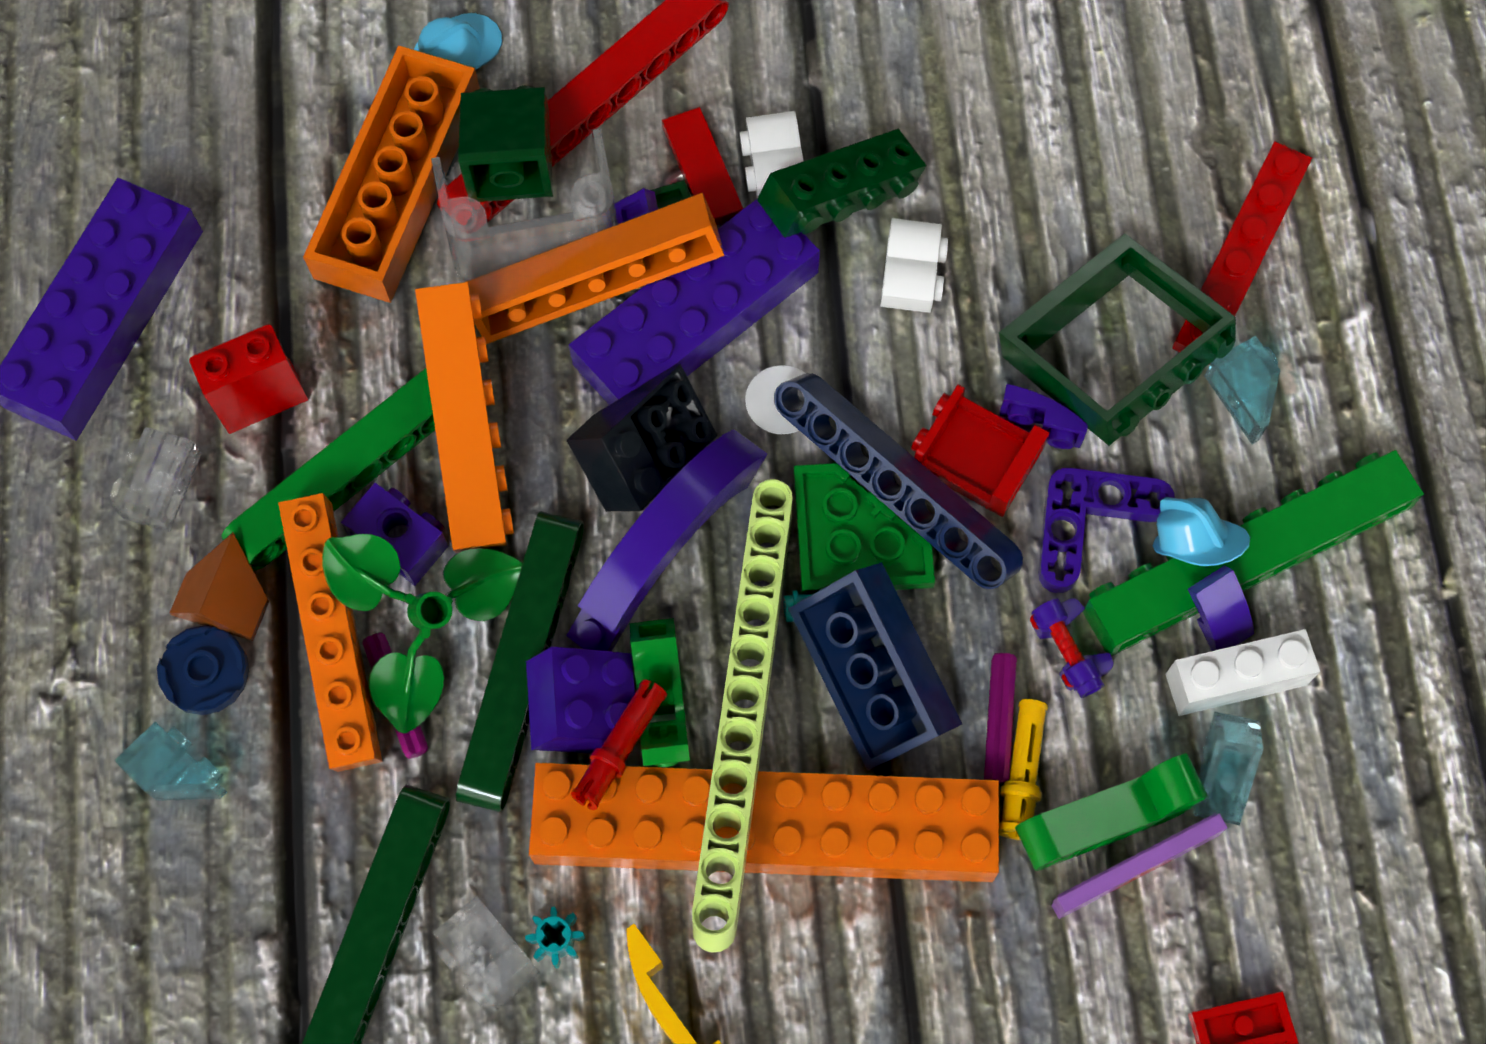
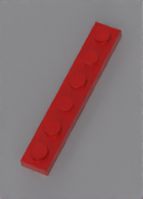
M1274 141L1201 288L1203 293L1234 316L1312 160V157ZM1185 320L1172 349L1181 352L1201 336L1203 332Z

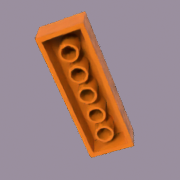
M398 45L304 253L303 258L313 279L385 302H392L459 147L461 93L480 89L475 68Z

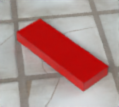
M698 107L663 119V130L691 196L703 193L716 225L729 221L744 208L701 108Z

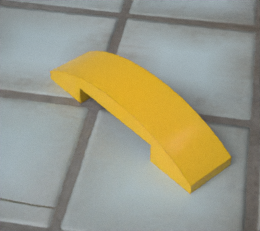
M632 924L626 929L629 958L635 979L651 1014L673 1044H697L650 979L664 966L636 925ZM717 1040L713 1044H721V1042Z

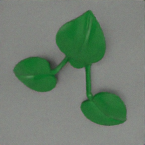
M356 534L345 537H332L325 541L322 553L323 572L330 591L340 603L353 610L369 611L379 604L384 593L390 598L407 603L408 618L416 628H419V634L408 648L407 656L397 652L386 654L374 664L369 674L368 689L370 697L377 709L398 732L408 733L424 722L435 708L442 694L444 675L439 661L428 655L416 657V652L424 640L430 637L431 629L441 628L449 622L452 616V599L455 598L458 612L470 620L488 621L497 617L506 609L513 597L522 562L496 550L477 548L461 551L447 562L443 570L444 581L451 591L445 595L440 592H427L414 596L389 587L399 575L400 561L394 547L385 539L372 534Z

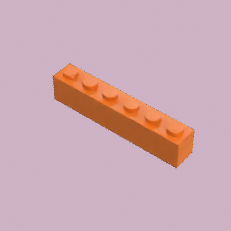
M703 193L466 282H468L470 294L479 293L482 319L474 320V324L481 336H485L486 344L725 255L715 219Z
M468 282L415 289L454 553H459L468 549L507 546L506 535L514 534L510 508H501L499 492L508 490L504 465L495 466L493 449L501 448L498 422L489 423L487 406L495 405L492 381L491 379L483 380L480 363L489 362L485 336L476 337L474 320L482 319L479 293L470 294Z

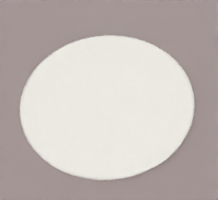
M780 365L767 368L752 379L746 391L745 402L749 416L760 428L774 434H791L799 431L776 409L774 393L781 383L806 374L805 372L792 366ZM798 389L799 399L804 403V396Z

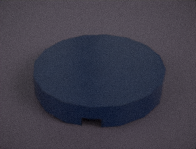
M206 625L188 628L173 637L165 648L167 650L158 662V684L166 698L182 711L197 715L220 712L234 703L245 689L249 675L247 654L239 641L228 632L226 633L216 627Z

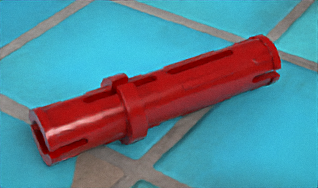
M641 681L639 688L602 747L594 749L590 755V766L576 788L571 792L572 798L580 805L584 806L588 800V809L597 810L600 801L615 777L620 778L625 772L626 759L662 701L667 697L666 691L658 684L654 683L650 690L651 681Z

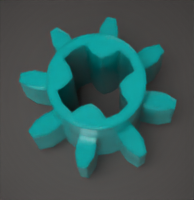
M553 906L550 910V917L543 920L535 915L532 917L537 926L536 934L526 935L525 940L531 944L538 943L540 946L533 956L537 962L543 960L548 955L552 957L554 967L559 968L561 964L560 958L566 955L574 959L578 958L577 952L573 947L575 941L585 939V934L581 931L571 930V927L577 920L574 913L569 914L564 920L559 917L556 907ZM564 928L562 931L565 939L564 944L559 946L556 943H552L546 947L549 943L545 935L547 931L552 929L555 932H559Z

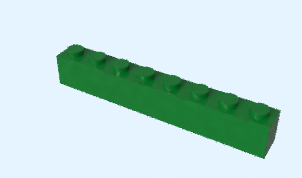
M1396 450L1384 456H1380L1378 452L1372 453L1355 464V470L1345 475L1342 474L1341 470L1335 471L1321 479L1317 483L1318 488L1308 493H1305L1304 489L1296 490L1280 501L1281 506L1269 512L1266 507H1262L1242 519L1244 524L1240 525V527L1244 528L1249 534L1250 544L1243 555L1233 561L1216 566H1199L1166 556L1167 562L1154 568L1151 563L1142 565L1128 575V581L1120 585L1114 586L1113 582H1108L1093 590L1089 594L1091 599L1088 600L1083 614L1104 651L1110 653L1112 657L1199 614L1187 589L1225 565L1234 570L1242 591H1245L1411 509L1424 493Z

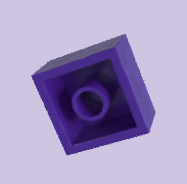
M550 647L526 661L531 750L592 753L594 749L601 748L635 694L632 653Z

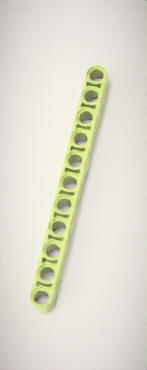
M776 479L761 482L755 488L752 498L692 908L693 938L699 947L711 953L721 952L734 942L739 917L792 522V491L786 483ZM771 505H775V506H778V507H780V508H778V509H768V508H765V507L771 506ZM768 542L775 545L773 547L760 546V544ZM764 580L769 582L770 584L767 586H758L755 585L754 582ZM753 619H759L764 621L765 624L761 626H753L748 624L747 622ZM746 659L758 660L760 664L749 667L741 662ZM747 699L753 701L755 705L749 708H741L735 705V703ZM735 741H743L750 745L747 749L738 751L729 747ZM730 783H736L744 787L743 791L737 794L726 793L722 788ZM722 827H732L739 833L732 838H722L715 832ZM716 871H725L732 875L733 878L724 884H717L708 877ZM717 916L724 919L727 924L719 930H709L702 925V922L709 917Z

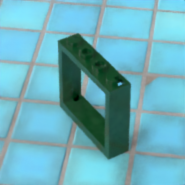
M1124 233L999 332L1002 357L1054 401L1079 416L1088 424V429L1110 446L1119 437L1132 433L1138 426L1139 421L1151 411L1164 407L1171 398V395L1184 384L1193 383L1201 375L1203 369L1216 358H1223L1232 350L1236 341V317ZM1130 276L1198 328L1203 334L1107 411L1034 350L1126 277Z

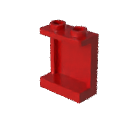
M270 324L196 354L189 359L204 397L229 434L308 401L294 366L285 355L277 335Z
M957 384L951 395L943 393L932 413L936 420L929 430L923 427L919 431L911 446V450L916 452L914 458L949 488L995 514L1004 517L1043 452L1050 432L1035 424L1030 433L965 398L966 388Z

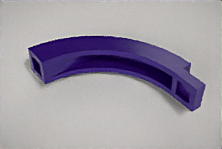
M733 429L723 434L697 454L654 498L613 550L578 604L581 611L566 636L583 649L612 652L637 608L665 568L694 533L721 506L736 494L748 488L768 453Z

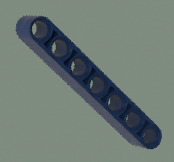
M806 373L783 382L776 388L774 404L778 412L977 585L985 589L998 588L1021 570L1023 556L1021 550L1012 540L821 377L813 373ZM798 389L804 396V403L799 399ZM829 416L835 421L836 430L830 425ZM861 444L867 448L869 458L862 453ZM893 471L900 477L902 486L898 485L894 480ZM925 499L933 505L935 515L927 509ZM958 528L966 533L968 543L961 539ZM991 557L999 561L1002 571L997 570L993 566Z

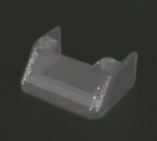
M601 128L592 130V145L598 173L584 175L573 184L570 193L573 212L488 227L486 212L477 200L470 197L450 199L440 157L431 158L455 274L461 283L618 225Z

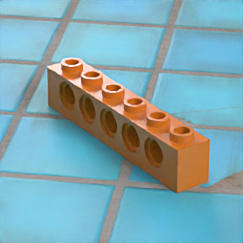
M323 493L278 502L329 769L340 772L381 763L383 761L353 609L346 607L335 598L326 582L322 567V553L325 541L328 538L338 537L332 503Z

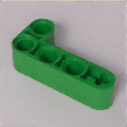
M1185 753L1156 765L1141 777L1029 818L1017 825L1015 829L1034 870L1039 871L1170 821L1184 814L1209 796L1188 754Z

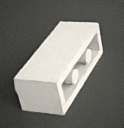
M1303 629L1177 659L1165 675L1178 716L1307 686L1320 673V669L1307 631Z

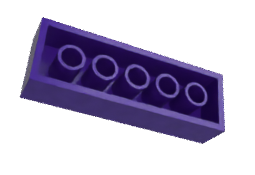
M117 177L0 365V405L4 409L77 441L203 233L191 208Z
M756 199L718 228L725 256L643 286L568 344L572 364L608 405L676 364H681L686 375L689 376L818 274L820 250L802 232L784 238Z

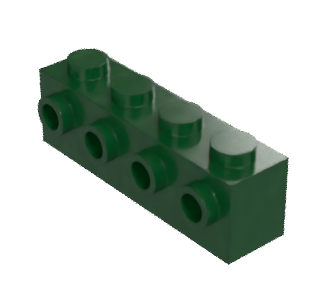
M898 128L770 173L757 201L784 238L800 232L808 234L820 225L832 220L840 222L859 210L865 208L873 210L886 200L894 197L899 199L907 197L918 187V179L927 165Z

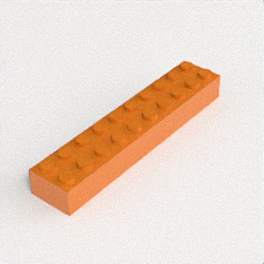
M535 764L529 856L534 865L698 871L713 769L625 766V772L620 778L615 777L600 801L597 810H590L587 807L589 804L588 800L582 806L571 796L572 790L576 788L590 765ZM758 771L744 873L993 882L999 873V780ZM736 783L727 784L722 788V790L730 794H737L744 789V787ZM722 827L715 833L722 838H732L739 832L732 827Z

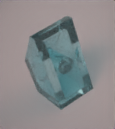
M1257 336L1232 348L1225 357L1216 358L1210 363L1204 375L1251 445L1260 440L1269 425L1280 374L1275 354L1269 347L1263 346Z
M1214 712L1203 749L1199 775L1209 797L1194 807V816L1207 818L1215 813H1220L1225 823L1240 826L1263 752L1260 721Z

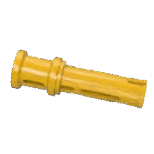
M1022 699L1019 701L1009 781L1004 782L1000 791V795L1004 797L1001 822L999 823V835L1014 840H1020L1015 827L1025 820L1034 817L1036 803L1040 802L1042 792L1040 787L1036 785L1048 705L1045 702L1034 699Z

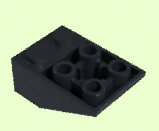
M676 364L595 413L566 441L606 512L642 511L717 436V433L681 364Z

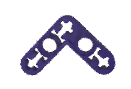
M1062 468L1055 471L1049 480L1045 496L1038 569L1039 581L1042 586L1048 591L1057 594L1071 590L1076 584L1081 571L1086 514L1157 522L1158 515L1161 513L1160 505L1158 509L1150 508V501L1144 499L1148 497L1150 492L1157 493L1159 501L1165 497L1175 498L1172 487L1167 482L1157 478L1077 468ZM1063 481L1071 482V489L1076 490L1072 493L1068 509H1060L1063 501V491L1056 489L1061 487ZM1105 485L1115 486L1122 494V501L1116 505L1105 504L1100 499L1098 490ZM1131 489H1136L1134 498L1140 499H1136L1133 507H1129L1128 503L1132 494ZM1058 520L1067 521L1073 525L1075 536L1070 540L1063 541L1057 539L1051 532V525ZM1058 552H1066L1063 569L1071 573L1066 574L1063 581L1056 580L1055 573L1048 571L1054 568Z

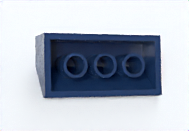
M882 562L855 570L788 608L867 771L962 725Z

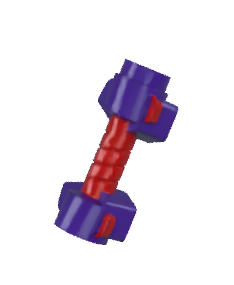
M1058 598L1052 599L1031 612V625L1039 639L1053 638L1067 664L1062 668L1059 675L1067 690L1077 691L1080 698L1087 697L1105 686L1101 678L1108 674L1114 665L1111 654L1102 653L1083 656L1073 637L1070 636L1071 634L1067 626L1084 611V606L1075 598L1068 599L1062 603Z

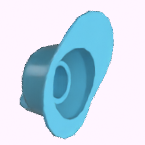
M477 13L461 14L453 18H437L429 22L422 29L414 50L467 65L476 70L487 64L498 54L502 46V33L493 20Z
M1165 497L1160 501L1161 513L1158 515L1156 523L1158 536L1152 545L1156 553L1193 565L1216 566L1233 561L1243 555L1249 548L1250 536L1247 531L1236 524L1222 520L1208 500L1203 498L1178 499Z

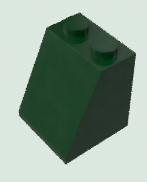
M524 85L508 90L493 91L482 88L473 92L461 93L458 162L470 203L553 197L549 107L545 87L535 88Z

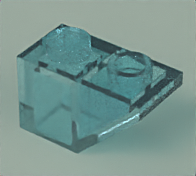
M155 721L114 760L147 794L157 801L221 799L227 793L217 782L223 774L205 756L197 762L187 752L193 744L175 726L166 731Z

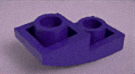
M1010 384L1006 385L999 416L1008 417L1010 421L1020 425L1041 424L1042 429L1050 432L1047 442L1054 448H1081L1087 433L1088 424L1065 406L1037 392Z
M1224 565L1187 589L1201 616L1197 619V622L1211 651L1236 646L1254 634L1249 607L1234 570Z

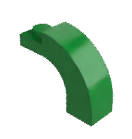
M674 618L629 623L636 691L642 680L651 681L650 690L654 683H656L667 693L666 699L662 701L641 735L643 766L670 767L682 761H690Z

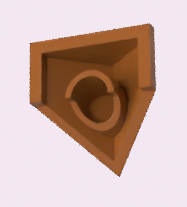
M234 532L186 573L169 613L172 616L200 625L216 627L226 633L228 632L229 634L253 641L269 600Z

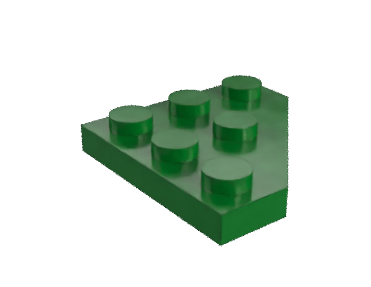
M837 463L794 466L802 594L816 593L855 570L881 562L895 590L934 588L935 576L932 545L901 520L871 492H867L850 478V474Z

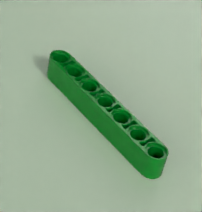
M427 369L422 370L234 519L224 529L221 535L222 540L234 532L253 571L264 568L287 550L278 502L323 493L332 503L334 512L435 431Z

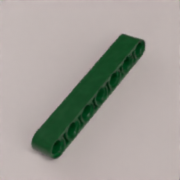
M542 511L536 517L460 774L456 792L457 802L497 812H502L506 806L530 723L526 661L552 646L582 541L584 522L581 520Z
M408 784L400 791L302 1044H362L448 817L451 803L450 798Z

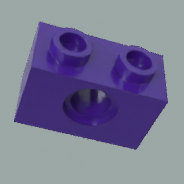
M374 483L344 517L341 524L348 536L372 534L388 541L398 554L400 561L399 574L416 586L449 547L442 533L445 528L429 513L424 512L420 516L410 509L411 502L397 489L390 487L386 491L377 483ZM399 524L408 526L407 531L398 538L388 537L389 531L394 526Z

